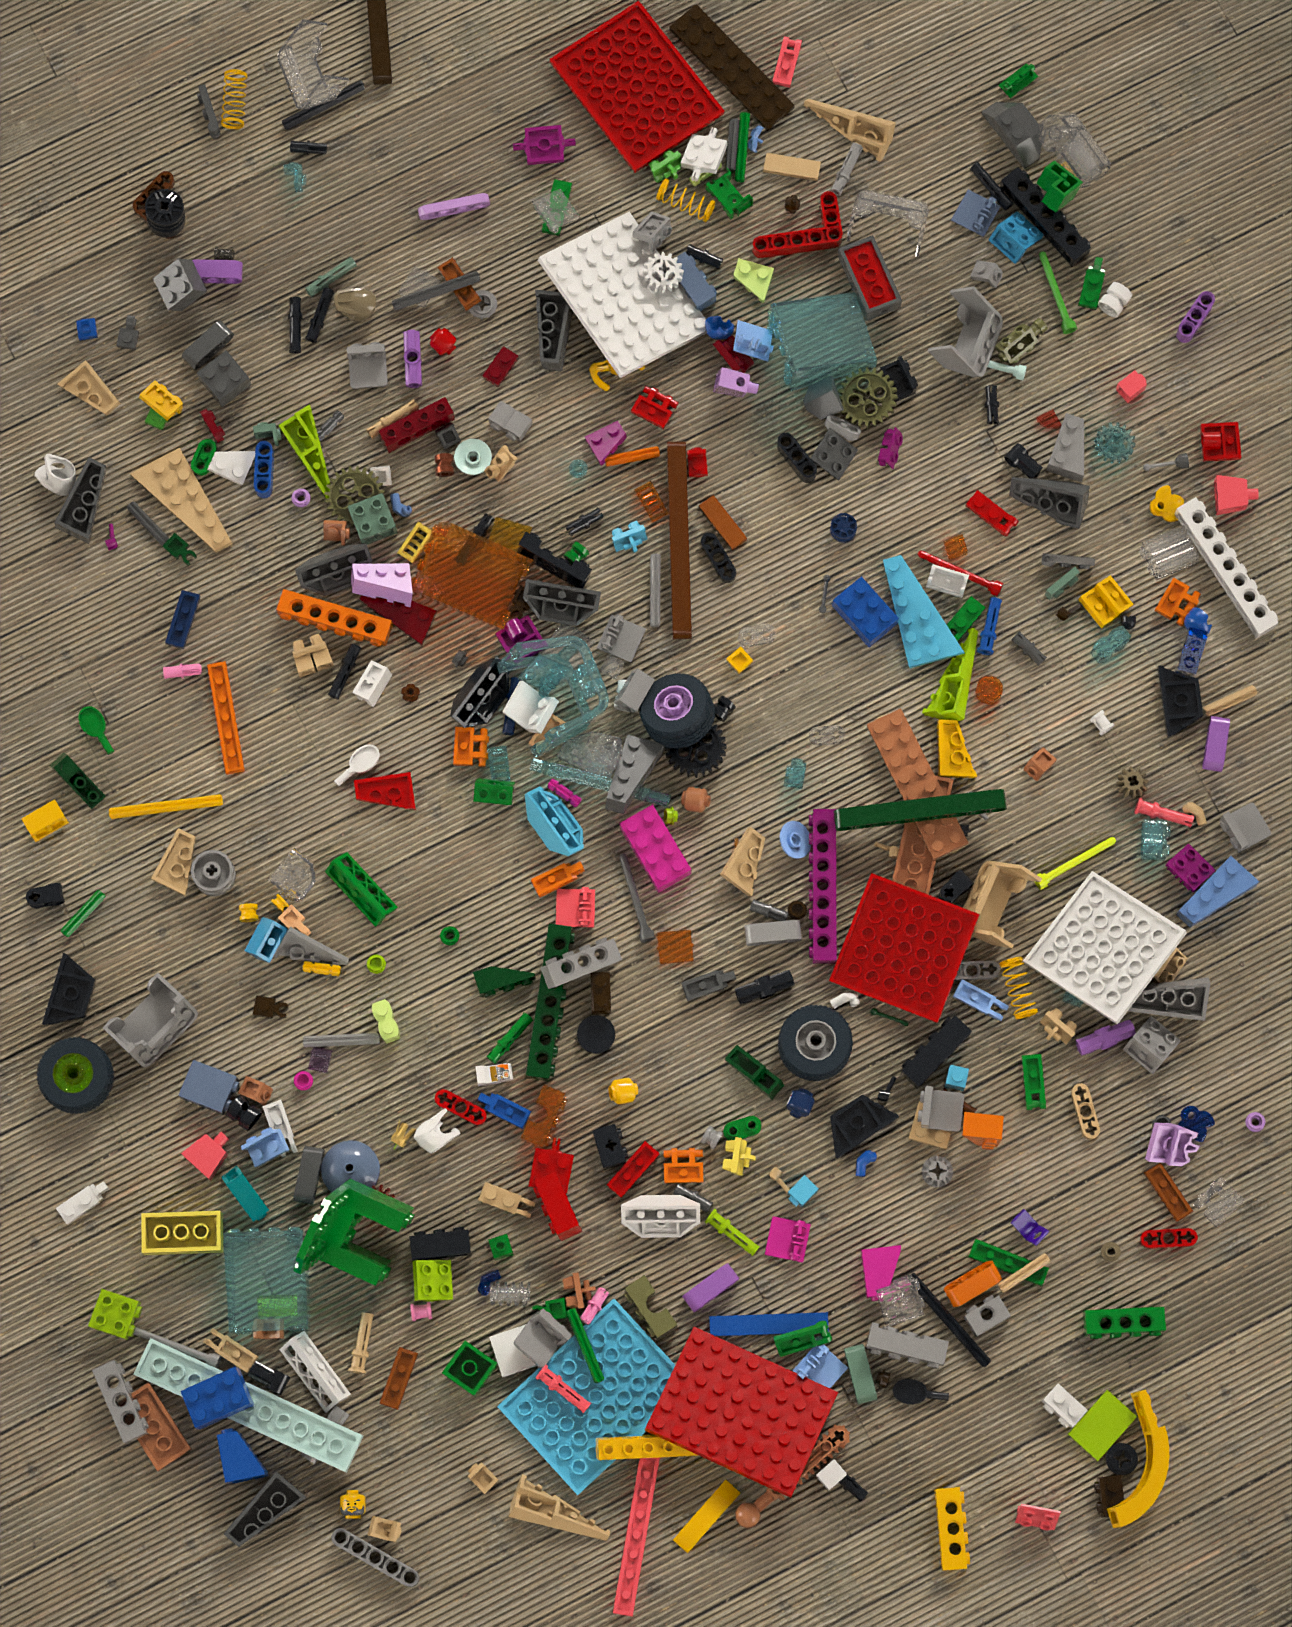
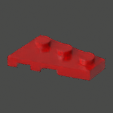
M411 772L354 780L357 801L416 810Z

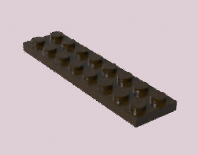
M697 4L669 26V30L767 131L795 108V105Z

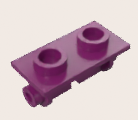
M896 427L894 430L887 429L884 433L882 446H887V449H880L877 460L880 466L888 464L891 469H894L895 463L898 461L899 447L903 443L902 433Z

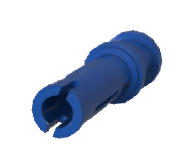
M996 597L990 598L985 627L980 633L981 642L977 652L982 655L990 656L994 653L992 648L994 640L997 639L995 630L1002 600Z

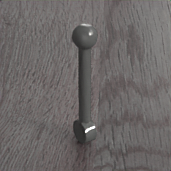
M824 575L823 577L825 582L822 604L819 607L820 613H825L827 610L825 603L828 582L831 579L829 575Z

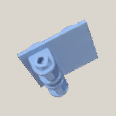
M738 320L733 351L768 362L769 354L772 353L774 347L771 345L773 331Z
M823 1344L813 1347L793 1369V1372L797 1373L802 1379L806 1377L831 1388L848 1367Z

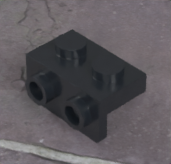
M899 356L896 361L880 367V371L884 372L883 377L889 375V381L894 382L892 387L897 388V392L893 393L898 396V399L894 400L895 402L916 394L917 380L914 376L911 377L909 372L910 366L907 360H903L902 356Z

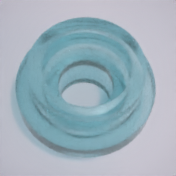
M577 459L571 462L569 472L573 477L582 478L587 474L588 466L583 460ZM581 467L582 470L580 472L575 471V468Z

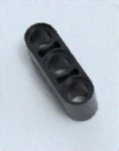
M790 433L780 434L777 440V449L804 483L813 482L817 474V467ZM782 441H789V442H790V445H789V446H783V445L781 444V442H782ZM794 455H799L802 459L799 461H795L792 459V457ZM809 469L813 474L805 475L803 471Z

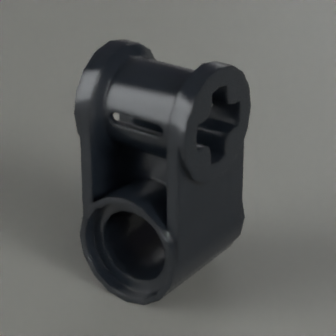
M960 869L941 888L938 898L953 903L969 890L974 882ZM950 892V893H951V896H948V897L946 898V897L944 896L945 893L947 894V893Z
M51 883L46 886L32 888L26 893V900L34 909L65 903L61 883ZM34 895L38 896L37 902H34L32 900L34 899Z

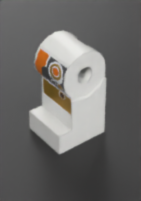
M509 1063L475 1066L478 1087L513 1080L512 1066Z

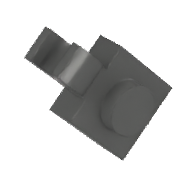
M127 315L126 328H120L117 340L118 348L136 350L139 331L134 330L137 321L135 316Z

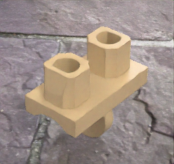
M504 445L484 472L490 479L495 478L497 481H501L509 469L515 465L518 458L510 453L508 447Z
M1057 1008L1051 1012L1048 1011L1040 1021L1045 1027L1043 1030L1049 1034L1046 1039L1049 1041L1053 1037L1056 1041L1061 1040L1067 1045L1075 1035L1077 1025L1070 1020L1064 1024L1060 1020L1063 1014Z

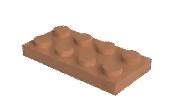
M149 1382L131 1394L133 1400L137 1399L140 1404L141 1410L139 1413L141 1418L145 1417L149 1428L146 1429L148 1434L137 1440L159 1472L192 1450V1448ZM124 1398L118 1402V1405L120 1407L124 1406L127 1399ZM129 1414L125 1418L128 1425H131L135 1420L133 1414Z

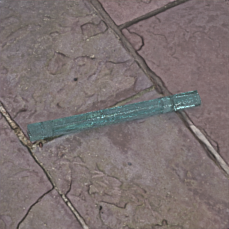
M535 758L531 761L530 770L608 792L613 780ZM641 787L634 799L668 807L671 795Z

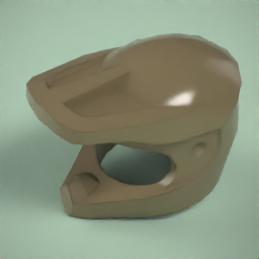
M349 288L336 292L334 304L336 310L348 319L362 322L374 313L376 297L369 290Z

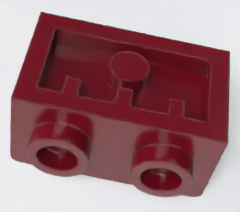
M733 335L724 342L717 340L713 345L732 370L744 373L754 365V361L750 356L733 351L735 341Z

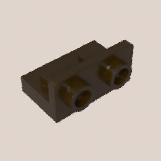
M1121 1475L1097 1477V1481L1094 1482L1095 1494H1099L1100 1501L1096 1502L1097 1513L1101 1514V1518L1109 1517L1107 1508L1113 1507L1124 1500Z

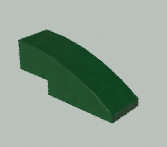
M738 1045L725 1058L727 1063L771 1100L785 1086L781 1079Z

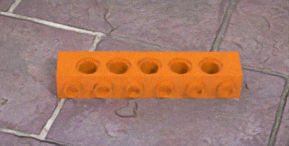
M283 589L276 609L280 618L290 621L294 619L304 626L311 624L322 631L332 630L336 635H349L356 641L362 642L366 640L371 645L377 647L387 645L393 627L392 620ZM298 605L303 607L300 612L293 611L294 607ZM314 611L321 612L320 616L316 618L312 617L311 614ZM332 616L339 617V620L335 623L329 621ZM355 621L357 625L354 628H349L347 626L348 623ZM372 626L375 628L373 633L365 632L367 627Z

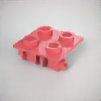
M582 887V889H557L556 924L594 928L595 889H589V887Z
M1021 1504L1017 1508L1015 1523L1025 1527H1040V1529L1046 1531L1055 1530L1061 1511Z

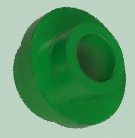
M452 926L445 927L440 933L441 941L448 946L455 945L460 937L458 930ZM452 933L454 937L447 939V934Z

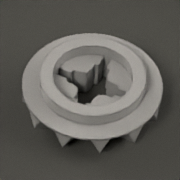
M486 290L476 291L480 299L482 300L483 298L488 306H484L483 311H481L480 306L476 304L469 309V312L481 320L483 318H490L497 309L496 297Z
M934 1156L923 1164L922 1176L928 1185L943 1187L952 1179L953 1168L945 1157ZM937 1163L940 1170L946 1171L940 1173L939 1180H937L935 1173L929 1172L935 1170Z

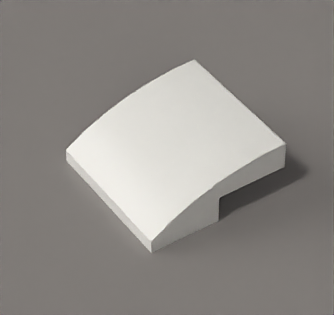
M525 1325L489 1337L502 1377L537 1366L514 1345V1340Z

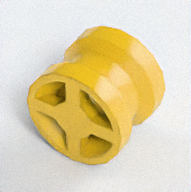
M248 903L239 905V911H241L240 922L258 921L259 916L256 913L258 904Z

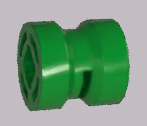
M575 541L571 546V550L566 551L563 557L569 564L573 565L575 560L579 562L589 555V551L582 544Z

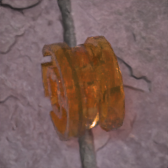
M994 676L981 678L975 690L976 697L981 703L987 705L997 703L1003 692L1001 681Z

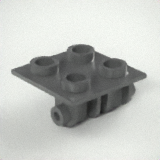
M829 428L810 459L816 467L819 465L839 481L858 449Z

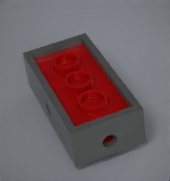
M873 235L838 249L839 261L866 321L901 308L902 299Z

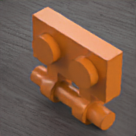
M1173 577L1154 611L1170 620L1174 614L1178 615L1179 618L1176 623L1179 626H1183L1186 615L1199 603L1198 599L1201 593L1194 591L1192 596L1189 595L1187 591L1190 586ZM1182 600L1187 602L1184 610L1179 608Z
M455 727L454 766H473V759H478V766L486 767V760H488L489 754L487 753V743H489L488 729L481 728L480 735H474V727ZM474 742L479 743V752H473Z
M671 1148V1150H664V1158H672V1163H664V1184L703 1183V1162L695 1163V1157H703V1149L695 1150V1148H689V1150H677V1148ZM677 1158H689V1163H678Z

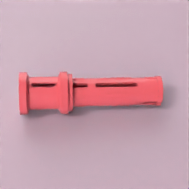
M1140 797L1134 814H1144L1150 816L1151 819L1158 817L1189 826L1190 828L1194 820V815L1159 806L1157 802H1147Z
M545 1365L535 1379H540L549 1386L548 1389L550 1391H557L584 1413L591 1403L564 1383L561 1378L562 1376H557L548 1369V1365Z

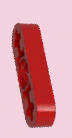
M446 1089L439 1090L435 1094L436 1104L443 1109L446 1108L448 1112L475 1126H481L486 1122L487 1114L481 1107ZM444 1094H447V1099L450 1101H453V1098H456V1100L452 1104L451 1109L448 1108L450 1106V1103L444 1101L443 1104L440 1103V1095L444 1096ZM459 1102H463L467 1106L463 1113H458L455 1110V1106ZM470 1107H473L471 1111L475 1114L481 1112L483 1119H478L476 1122L473 1115L469 1114V1118L465 1116L469 1113Z
M1191 1228L1147 1230L1140 1236V1244L1146 1249L1191 1247L1198 1240L1196 1231ZM1176 1232H1180L1179 1237L1185 1236L1188 1232L1190 1236H1193V1239L1190 1240V1243H1187L1186 1239L1179 1240L1181 1244H1177L1178 1235ZM1157 1233H1160L1159 1241L1161 1245H1158V1241H1152L1151 1245L1144 1241L1147 1234H1150L1151 1238H1157ZM1171 1233L1174 1236V1242L1172 1244L1165 1243L1163 1240L1164 1234Z

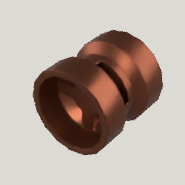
M441 453L435 455V463L437 464L435 469L436 476L449 477L454 475L452 454Z

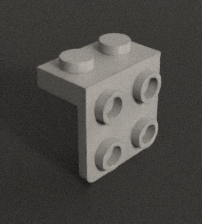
M372 342L370 345L352 344L347 346L351 388L386 387L388 379L384 344Z
M1249 803L1232 813L1227 812L1220 818L1221 828L1224 832H1227L1232 846L1239 853L1271 835L1269 827L1254 803Z
M925 1086V1091H921L920 1095L923 1110L918 1112V1122H921V1128L959 1132L961 1130L964 1095L958 1092L933 1090L932 1086Z
M541 1309L530 1318L514 1340V1345L535 1365L543 1368L558 1347L568 1341L572 1334L567 1331L565 1326L557 1322L549 1312Z

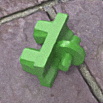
M669 149L663 154V161L659 162L654 159L649 163L656 183L670 176L674 180L678 178L677 172L681 170L682 160L679 151L674 153Z

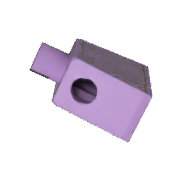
M722 367L716 374L713 392L744 397L747 392L757 394L759 383L749 381V374Z

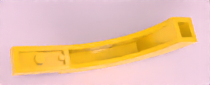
M1146 1390L1131 1393L1145 1438V1467L1134 1491L1119 1504L1107 1508L1113 1528L1123 1527L1141 1517L1158 1498L1167 1477L1170 1458L1168 1435L1165 1426H1157V1417L1152 1410L1151 1398Z

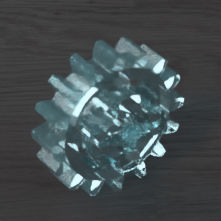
M1110 422L1108 428L1103 425L1101 428L1102 432H1097L1096 435L1098 437L1094 440L1097 443L1095 450H1100L1098 456H1105L1104 461L1109 458L1111 463L1115 459L1121 463L1122 458L1127 460L1128 454L1132 455L1134 451L1132 448H1135L1136 443L1132 442L1135 436H1130L1132 430L1126 431L1125 424L1119 427V422L1115 426ZM1105 437L1107 443L1103 446V438ZM1125 440L1127 441V448H1126V449H1125V445L1123 444Z

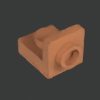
M324 520V540L341 541V545L345 546L346 540L350 539V528H347V521Z
M1042 747L1028 761L1024 771L1038 781L1057 759Z
M246 1076L238 1094L265 1106L271 1097L273 1088Z

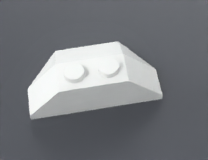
M641 1195L621 1204V1224L628 1227L641 1238L682 1237L694 1226L700 1224V1203L681 1195Z

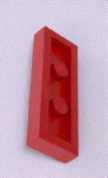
M644 1141L609 1181L607 1187L622 1198L660 1153Z

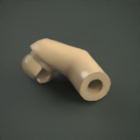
M1187 802V804L1183 805V812L1185 814H1193L1198 827L1207 824L1204 811L1200 806L1193 802Z

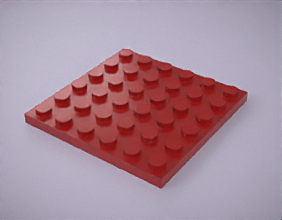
M871 873L829 981L938 1023L980 914Z

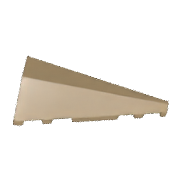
M812 99L804 101V107L810 108L817 114L816 116L825 119L830 123L831 127L850 141L860 144L863 150L875 156L877 161L883 160L892 142L896 122Z
M521 1475L511 1502L509 1517L607 1541L610 1536V1530L604 1531L595 1525L596 1521L593 1519L587 1520L580 1515L579 1510L556 1495L552 1497L542 1490L543 1487L537 1484L535 1486L527 1480L526 1475Z

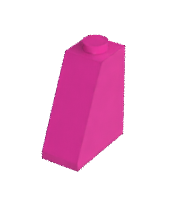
M901 1245L861 1250L867 1299L871 1298L872 1302L882 1301L883 1297L887 1296L901 1252Z

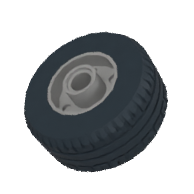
M807 1005L792 1012L784 1021L778 1039V1050L785 1067L795 1076L808 1081L826 1080L837 1075L847 1064L853 1046L852 1032L845 1018L836 1010L822 1005ZM817 1040L820 1045L814 1046L811 1044V1041Z

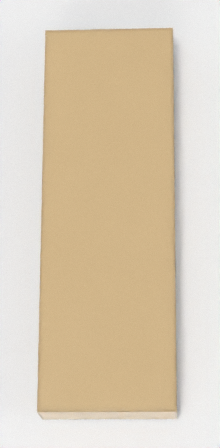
M766 153L763 172L818 181L821 162Z

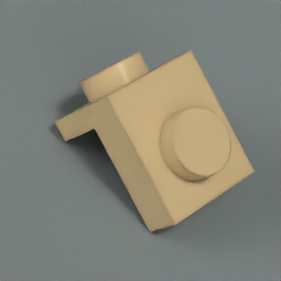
M482 1462L479 1465L475 1463L468 1470L470 1474L467 1477L484 1494L499 1481Z
M372 1516L368 1536L396 1543L401 1535V1523Z

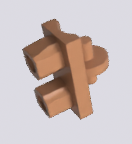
M579 1272L564 1278L563 1285L564 1290L575 1288L576 1296L566 1297L567 1308L585 1310L582 1293H585L586 1300H591V1292L596 1291V1287H590L589 1280H584V1288H581Z

